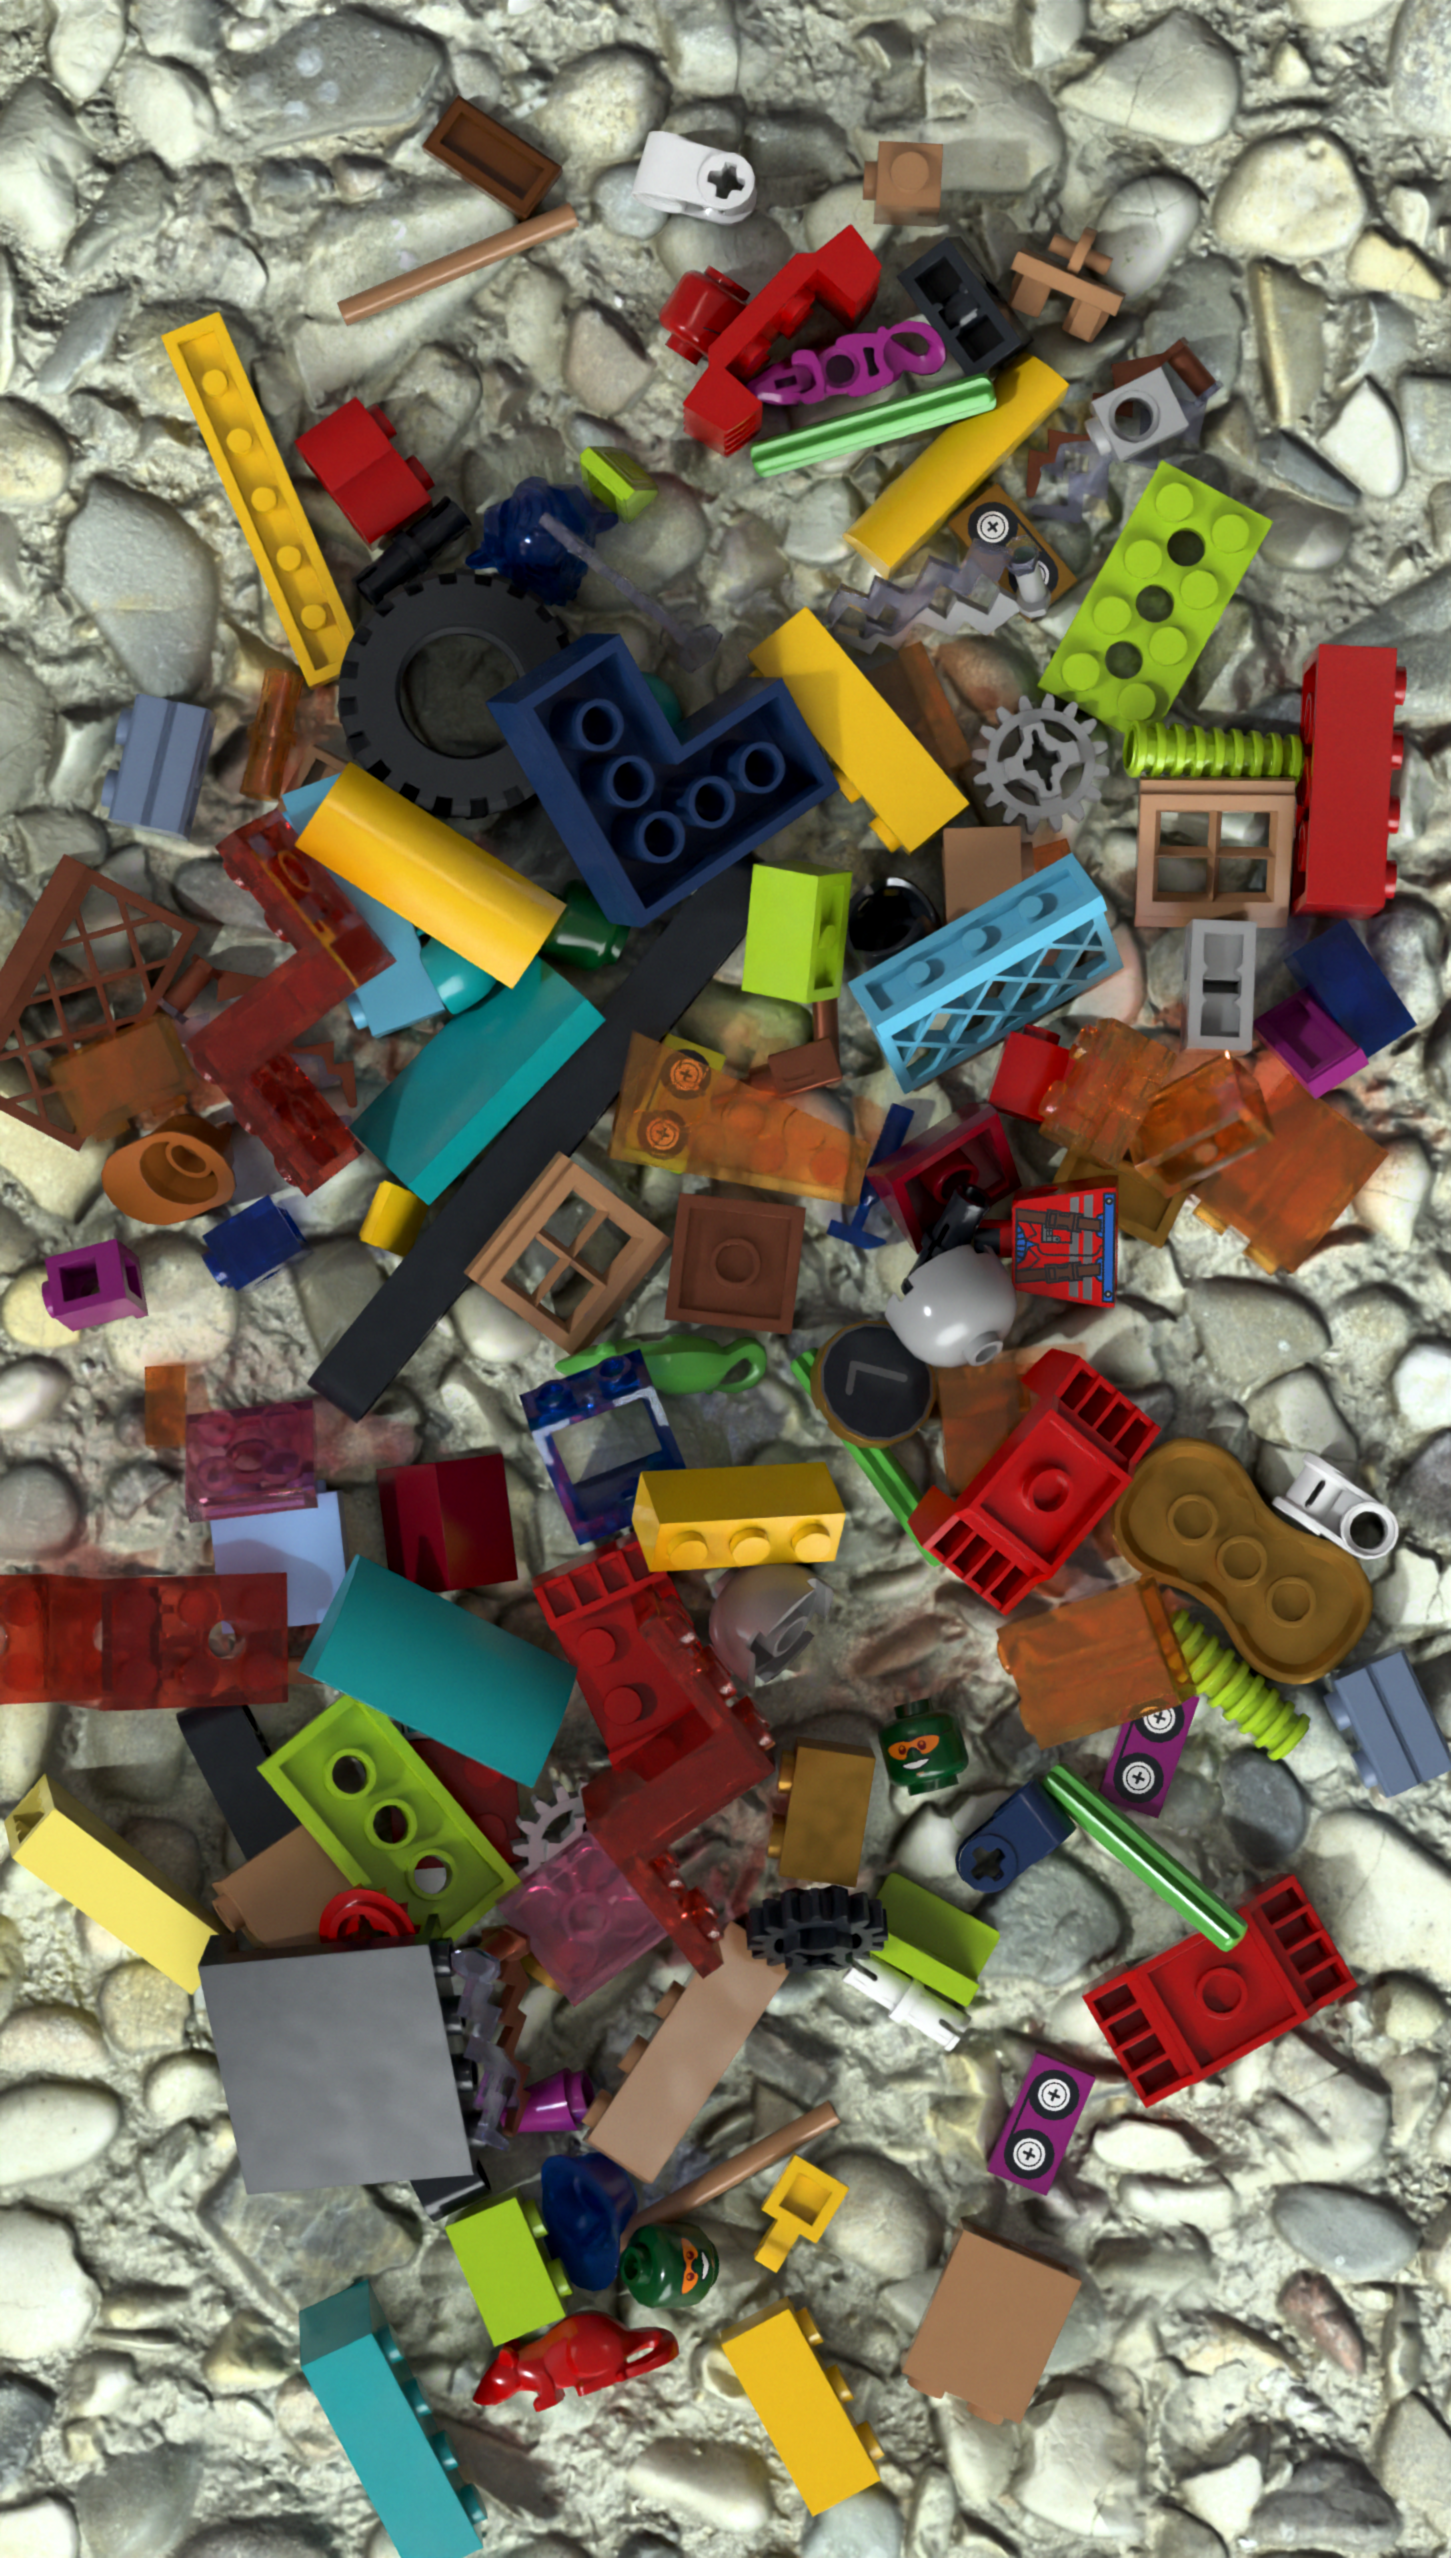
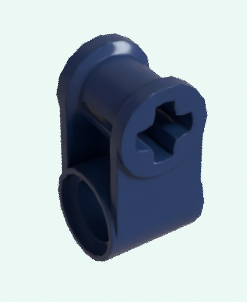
M1033 1778L1006 1799L992 1813L988 1820L963 1840L955 1856L956 1870L961 1879L974 1890L984 1893L997 1892L1005 1888L1032 1864L1039 1862L1050 1854L1077 1829V1826L1038 1779ZM978 1847L988 1852L998 1848L1001 1853L995 1860L999 1872L992 1878L984 1872L978 1873L973 1877L970 1871L977 1863L972 1853Z

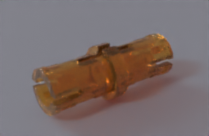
M264 669L262 692L255 722L248 723L246 737L251 741L246 770L244 771L239 791L241 795L264 802H280L283 775L289 750L296 748L298 733L293 730L298 702L305 681L304 676H298L299 674L283 669Z

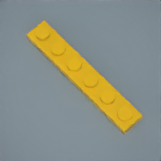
M218 311L163 334L161 338L310 690H314L339 679L341 665L348 644L355 631L225 323Z

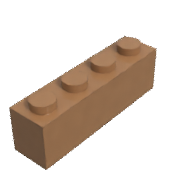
M732 1921L724 1923L719 1931L710 1926L707 1927L688 1956L697 1965L683 1985L673 1980L653 2009V2013L659 2016L661 2020L648 2039L639 2034L634 2038L617 2065L618 2068L626 2072L612 2094L601 2089L581 2122L590 2127L582 2140L644 2183L654 2182L790 1972L785 1969V1963L771 1967L767 1965L766 1958L753 1959L752 1950H747L746 1931Z

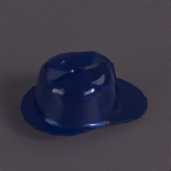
M600 2152L581 2153L573 2158L562 2154L549 2156L541 2166L543 2189L542 2213L549 2230V2234L544 2236V2242L552 2260L558 2257L561 2258L571 2282L577 2287L592 2292L606 2289L617 2276L620 2263V2236L638 2210L639 2197L635 2185L624 2168Z

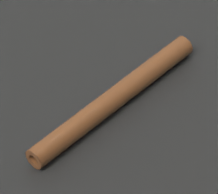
M570 202L341 300L337 302L346 326H349L579 227L578 220Z
M829 2100L825 2101L610 2229L609 2234L615 2246L622 2253L626 2249L629 2238L638 2227L650 2223L674 2222L841 2123L837 2112Z

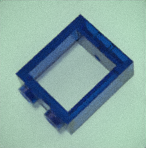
M640 1348L621 1356L608 1357L598 1365L562 1379L549 1380L536 1389L519 1395L530 1431L579 1546L633 1525L631 1519L641 1472L688 1469ZM642 1398L662 1450L574 1483L552 1432ZM630 1496H634V1497L631 1498V1499L625 1500L626 1498H628V1497H630Z

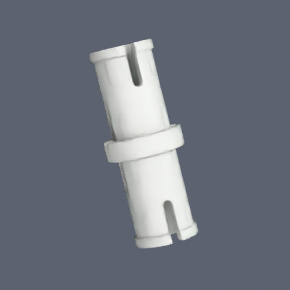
M871 1952L870 1958L867 1960L854 1958L856 1962L873 1972L875 1977L871 1979L853 1966H850L842 1979L844 1983L852 1985L890 2010L888 2017L898 2024L903 2019L944 2046L943 2048L948 2052L955 2047L960 2038L941 2026L939 2020H945L964 2033L971 2021L970 2015L962 2013L943 1999L938 1998L924 1988L925 1983L913 1976L908 1978Z

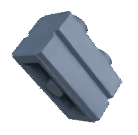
M141 693L136 694L133 708H122L115 737L116 744L124 746L119 771L114 769L108 770L101 796V806L110 808L109 820L122 827L189 841L217 717L212 710Z
M1398 1646L1390 1647L1327 1677L1333 1692L1323 1696L1325 1704L1338 1730L1341 1731L1349 1727L1360 1750L1350 1754V1758L1366 1790L1376 1785L1379 1793L1389 1798L1451 1770V1751L1403 1648Z

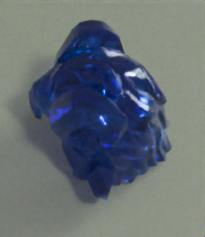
M538 476L528 477L515 487L510 497L486 508L483 524V541L480 542V547L466 557L465 564L475 570L496 568L500 575L512 579V585L526 593L531 589L545 600L544 603L546 605L552 606L556 604L557 606L565 607L568 600L573 601L577 597V589L581 586L582 577L587 575L589 566L592 564L593 550L596 547V536L612 530L619 523V516L615 512H599L596 507L590 505L588 499L576 484L568 482L549 484L546 478Z

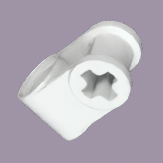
M664 131L649 132L631 191V197L634 200L659 211L681 213L722 226H734L743 223L752 215L757 203V191L752 167L745 158L736 153L697 144L692 140ZM728 180L737 181L738 190H731L727 199L718 197L717 189H724Z
M1307 1451L1302 1458L1305 1467L1284 1497L1276 1496L1272 1505L1317 1536L1321 1535L1356 1558L1376 1559L1386 1555L1394 1547L1398 1538V1523L1394 1514L1386 1506L1356 1487L1355 1483L1343 1473ZM1321 1481L1320 1488L1306 1507L1305 1502ZM1365 1511L1375 1514L1383 1526V1535L1380 1541L1368 1549L1357 1546L1350 1535V1525L1353 1519Z

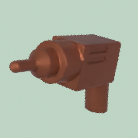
M834 998L812 1003L813 1042L769 1055L767 1064L747 1069L749 1076L737 1079L733 1089L712 1095L710 1098L711 1103L718 1104L736 1098L744 1104L756 1100L758 1106L842 1081L838 999Z

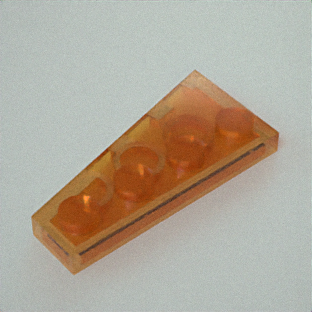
M632 1030L606 1154L609 1158L858 1207L871 1147L870 1143Z

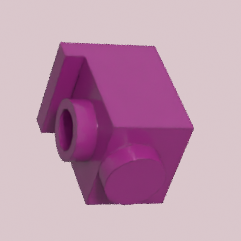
M117 1238L45 1258L48 1281L42 1283V1297L46 1310L51 1318L57 1319L72 1332L128 1316H134L136 1319L149 1316L139 1257ZM99 1286L100 1293L91 1295L93 1289Z

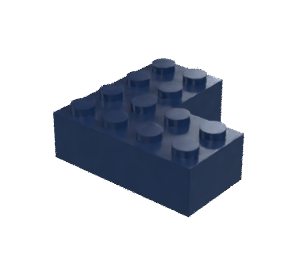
M586 633L485 702L605 917L612 924L644 927L840 789L836 778L782 678L746 677L671 728L620 633Z

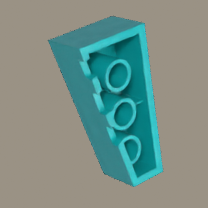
M366 2279L299 2311L301 2368L400 2557L463 2558L482 2549L481 2522L488 2519L484 2502L473 2483L464 2484L457 2470V2467L460 2466V2459L453 2441L445 2429L439 2431L431 2414L433 2409L426 2389L419 2377L413 2376L405 2359L404 2350L393 2326L388 2322L369 2280Z

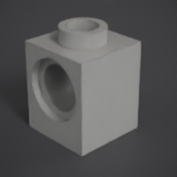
M1162 367L1091 401L1088 408L1093 417L1084 422L1087 433L1099 456L1101 457L1110 452L1116 465L1185 431L1189 426ZM1127 402H1136L1143 405L1150 415L1148 431L1139 436H1128L1122 433L1115 423V411L1120 405Z

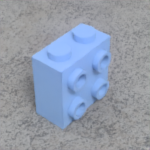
M325 1479L287 1483L288 1496L264 1499L262 1486L223 1491L224 1503L208 1506L223 1634L322 1623L351 1565L342 1490L327 1491Z

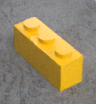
M826 1462L643 1471L640 1473L631 1520L649 1571L661 1572L760 1566L777 1563L793 1564L835 1561L846 1512Z
M787 2295L721 2331V2347L810 2513L814 2517L880 2481V2468L877 2459L883 2457L885 2452L869 2421L866 2420L858 2425L846 2403L855 2397L839 2365L836 2363L827 2368L820 2356L816 2345L824 2342V2339L809 2309L804 2307L796 2311Z

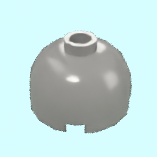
M971 1244L958 1246L939 1254L917 1268L908 1277L914 1288L906 1294L902 1301H900L895 1292L888 1301L885 1317L902 1344L916 1358L938 1367H959L969 1363L971 1366H980L992 1360L1002 1350V1341L1011 1330L1018 1308L1016 1290L1004 1265L991 1246L984 1245V1253L977 1254Z
M799 1563L745 1566L742 1570L737 1567L730 1568L719 1578L712 1590V1597L716 1601L710 1612L709 1635L719 1658L750 1687H755V1676L764 1683L773 1680L791 1665L813 1639L814 1635L810 1631L804 1630L815 1612L822 1618H826L834 1596L832 1588L813 1571Z

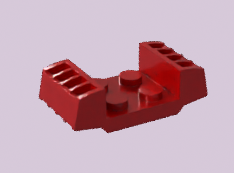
M848 225L815 253H796L708 347V368L682 404L684 407L683 413L685 414L683 416L685 420L683 422L685 425L683 430L685 433L726 458L742 449L762 430L763 403L743 384L757 377L765 369L771 360V357L766 352L781 335L791 340L808 323L814 314L810 305L815 299L851 333L859 327L878 297L877 291L879 290L878 285L880 283L879 278L882 265L853 225Z
M1054 1348L1045 1353L1020 1380L1040 1400L954 1502L933 1485L907 1521L920 1546L1005 1616L1037 1584L1054 1576L1133 1481L1137 1463L1161 1430L1155 1422L1079 1355Z
M636 1531L531 1578L532 1589L550 1630L555 1631L569 1664L578 1668L576 1680L609 1750L608 1758L629 1799H635L747 1748V1744L669 1572L649 1571Z
M1279 1873L1240 1894L1244 1902L1232 1909L1246 1920L1248 1927L1244 1938L1230 1951H1222L1196 1929L1132 1967L1128 1968L1125 1962H1122L1085 1985L1082 1998L1145 2108L1154 2105L1187 2086L1199 2083L1308 2020L1323 2007L1358 1987L1294 1874Z

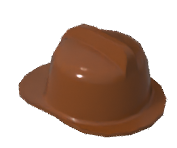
M179 1114L168 1118L151 1134L119 1148L107 1158L101 1172L105 1193L112 1204L127 1216L143 1223L166 1226L183 1222L211 1208L221 1206L233 1197L237 1187L235 1173L232 1169L234 1164L233 1146L229 1141L232 1134V1126L228 1121L213 1124L202 1117L190 1114Z

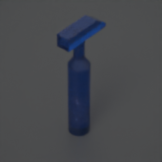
M895 1103L891 1104L866 1170L902 1146L915 1111ZM864 1173L857 1191L859 1205L851 1226L831 1219L826 1234L871 1251L887 1247L888 1241L862 1231L871 1207L881 1201V1198Z

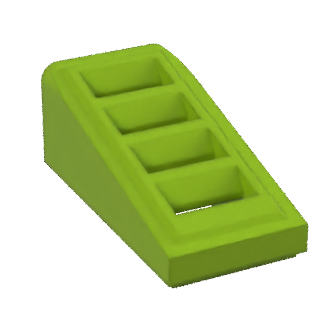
M588 446L579 455L583 485L624 524L626 522L630 524L659 492L656 482L622 450L611 446Z

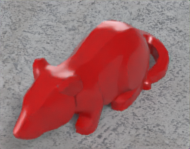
M597 2310L578 2311L562 2319L540 2339L530 2341L523 2346L516 2339L505 2342L503 2348L499 2351V2356L484 2371L472 2399L476 2404L483 2406L497 2405L508 2400L519 2391H533L538 2394L534 2399L533 2406L536 2412H540L557 2405L564 2399L566 2395L563 2388L574 2386L578 2396L582 2397L669 2363L680 2354L678 2341L675 2335L665 2328L640 2327L631 2329L605 2312ZM647 2348H654L643 2357L628 2363L627 2358Z

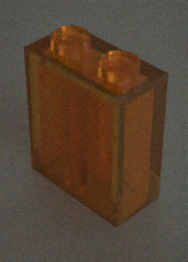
M1288 1073L1277 1081L1190 1190L1187 1197L1197 1204L1191 1214L1221 1237L1228 1229L1247 1244L1241 1254L1265 1274L1272 1276L1277 1269L1284 1275L1294 1274L1389 1153L1319 1097L1315 1099L1297 1079Z
M1153 1571L1015 1617L996 1629L999 1637L997 1641L999 1661L1008 1675H1013L1021 1696L1019 1712L1022 1723L1029 1734L1035 1735L1040 1750L1177 1707L1197 1693Z

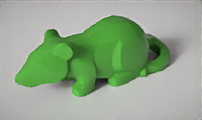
M678 1333L664 1335L661 1340L655 1341L622 1338L614 1345L612 1340L598 1345H592L577 1354L567 1356L558 1361L554 1367L558 1372L566 1376L577 1378L591 1386L602 1387L609 1391H612L615 1387L620 1392L662 1389L664 1394L689 1395L701 1392L710 1395L714 1390L722 1393L736 1394L752 1388L761 1380L767 1365V1353L765 1346L752 1337L739 1338L721 1347L715 1340L700 1335ZM742 1359L749 1360L751 1368L743 1380L736 1383L720 1384L724 1376L737 1362Z

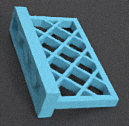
M1073 853L1061 858L848 982L850 990L863 1010L892 1074L904 1094L909 1093L1005 1037L1010 1031L1019 1029L1124 967L1104 915L1107 907L1103 896ZM1049 949H1062L1053 966L1040 965ZM1084 950L1101 951L1099 956L1080 967H1074ZM993 981L1007 982L998 998H984ZM1028 983H1042L1037 992L1025 999H1019ZM938 1013L952 1014L943 1030H928ZM973 1015H987L982 1024L970 1031H964ZM917 1047H931L927 1056L906 1067Z

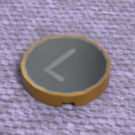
M863 1320L840 1329L818 1349L810 1370L811 1398L816 1410L821 1409L823 1416L829 1422L826 1425L837 1437L861 1448L883 1449L911 1437L928 1420L936 1399L935 1372L932 1365L916 1358L902 1344L889 1322Z

